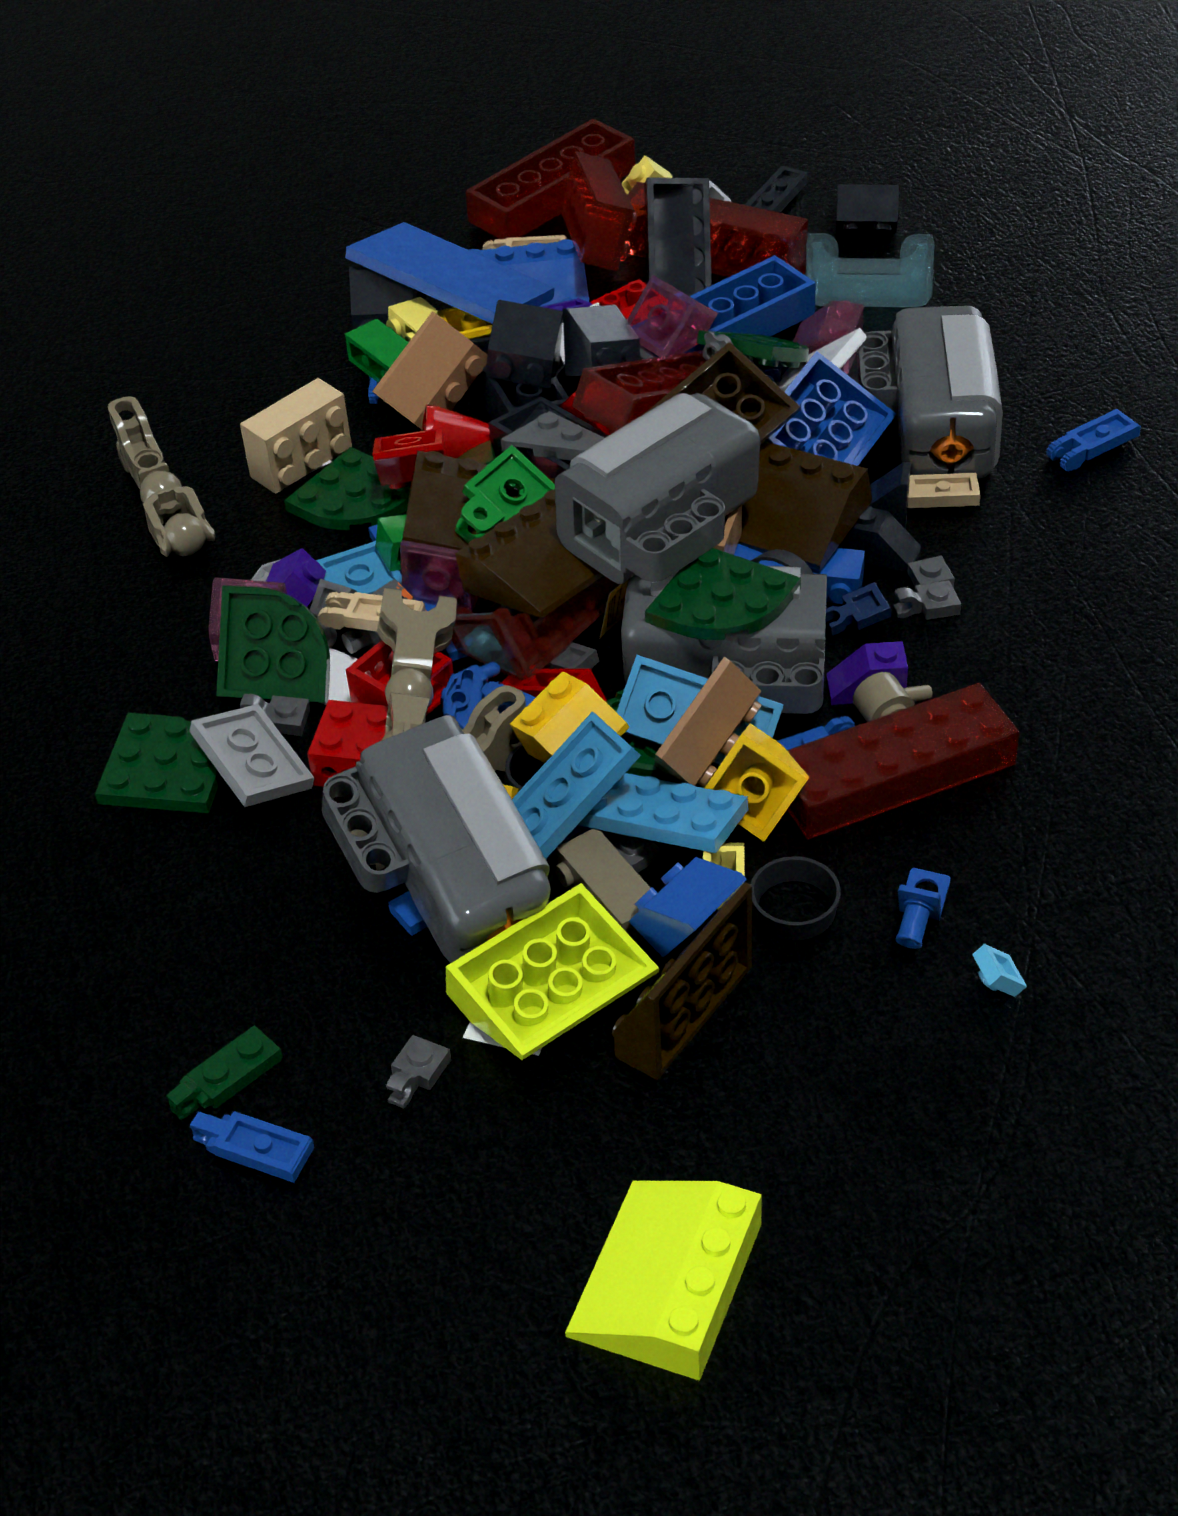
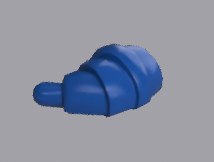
M490 662L480 667L478 665L470 666L456 674L452 673L441 693L440 703L443 716H454L463 730L468 723L472 711L483 699L481 688L486 682L488 683V679L500 673V665L496 662Z

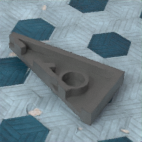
M549 411L503 437L501 445L503 452L513 445L515 448H532L534 456L555 457L571 461L580 453L603 440L604 437Z

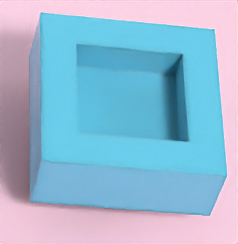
M983 944L972 954L980 968L978 972L979 977L989 989L993 991L1000 990L1016 997L1027 987L1010 955L986 944Z

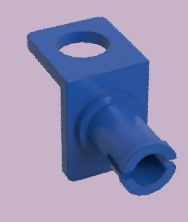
M912 868L907 884L899 885V910L904 912L899 933L896 936L898 944L912 949L921 948L928 918L940 921L950 885V877L948 875ZM930 881L937 886L938 893L915 887L920 882Z

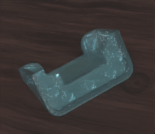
M808 233L806 276L816 282L815 305L920 307L931 298L934 263V240L932 234H914L905 238L900 248V259L838 258V243L834 237L825 233Z

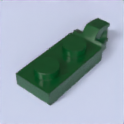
M254 1025L180 1080V1084L166 1095L171 1111L182 1121L199 1107L205 1109L212 1106L216 1109L279 1063L283 1058L281 1049Z

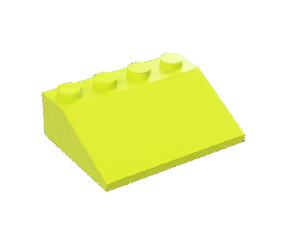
M580 883L548 903L540 912L520 920L447 965L446 992L473 1025L518 1058L524 1060L657 974L659 967L584 885Z
M632 1181L566 1329V1337L700 1381L761 1227L762 1194L719 1181Z

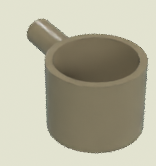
M880 672L869 676L860 683L854 692L853 703L871 729L877 734L884 735L904 727L913 716L915 710L914 702L930 700L932 698V688L929 685L903 688L893 674Z

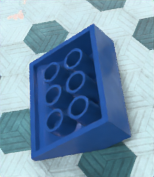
M564 239L553 243H530L524 246H500L495 249L469 250L555 287L553 300L540 307L559 303L566 297L572 299L580 298L589 302L580 240Z
M816 351L784 391L801 407V411L771 435L766 442L858 466L896 416V413Z

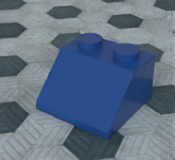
M695 857L685 867L678 862L661 878L665 886L659 892L651 887L634 904L639 911L628 922L664 957L692 934L747 878L740 872Z

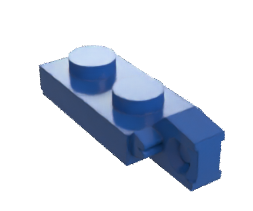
M198 1111L190 1124L194 1135L193 1140L206 1145V1150L215 1154V1156L295 1183L314 1149L313 1139L309 1136L233 1111L232 1115H224L222 1119Z

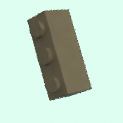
M591 829L556 847L557 865L554 867V870L561 885L565 888L569 886L572 889L582 883L636 943L645 940L628 921L639 911L634 904L650 887L604 834L598 829Z

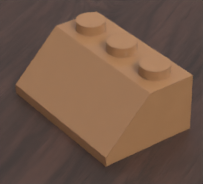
M432 311L372 392L423 430L422 423L425 405H436L452 411L486 366L487 354Z
M724 657L656 752L654 766L680 784L689 783L694 786L699 784L705 788L717 770L712 764L720 752L727 756L739 738L735 734L737 728L742 721L750 724L762 707L757 702L761 690L729 659Z

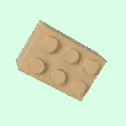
M320 378L311 381L240 423L250 477L275 494L352 447L344 394Z

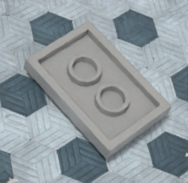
M259 704L191 721L189 732L244 807L312 789L314 776Z

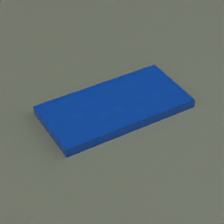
M405 222L346 247V259L493 324L498 300L539 307L553 300L555 287Z

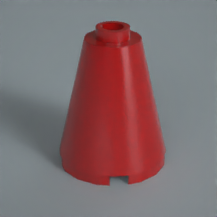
M425 405L422 423L423 431L443 428L448 457L458 458L477 445L489 440L491 441L488 423L436 405ZM494 448L495 455L497 458L503 452Z

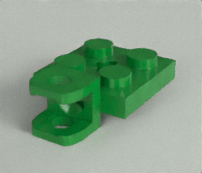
M511 445L464 485L462 493L470 500L462 508L455 532L469 544L471 540L480 538L494 529L498 523L506 521L519 513L523 507L531 505L544 497L546 492L555 489V484ZM507 487L510 490L517 488L519 490L518 498L508 496L504 488ZM468 526L474 528L478 534H471L468 531Z

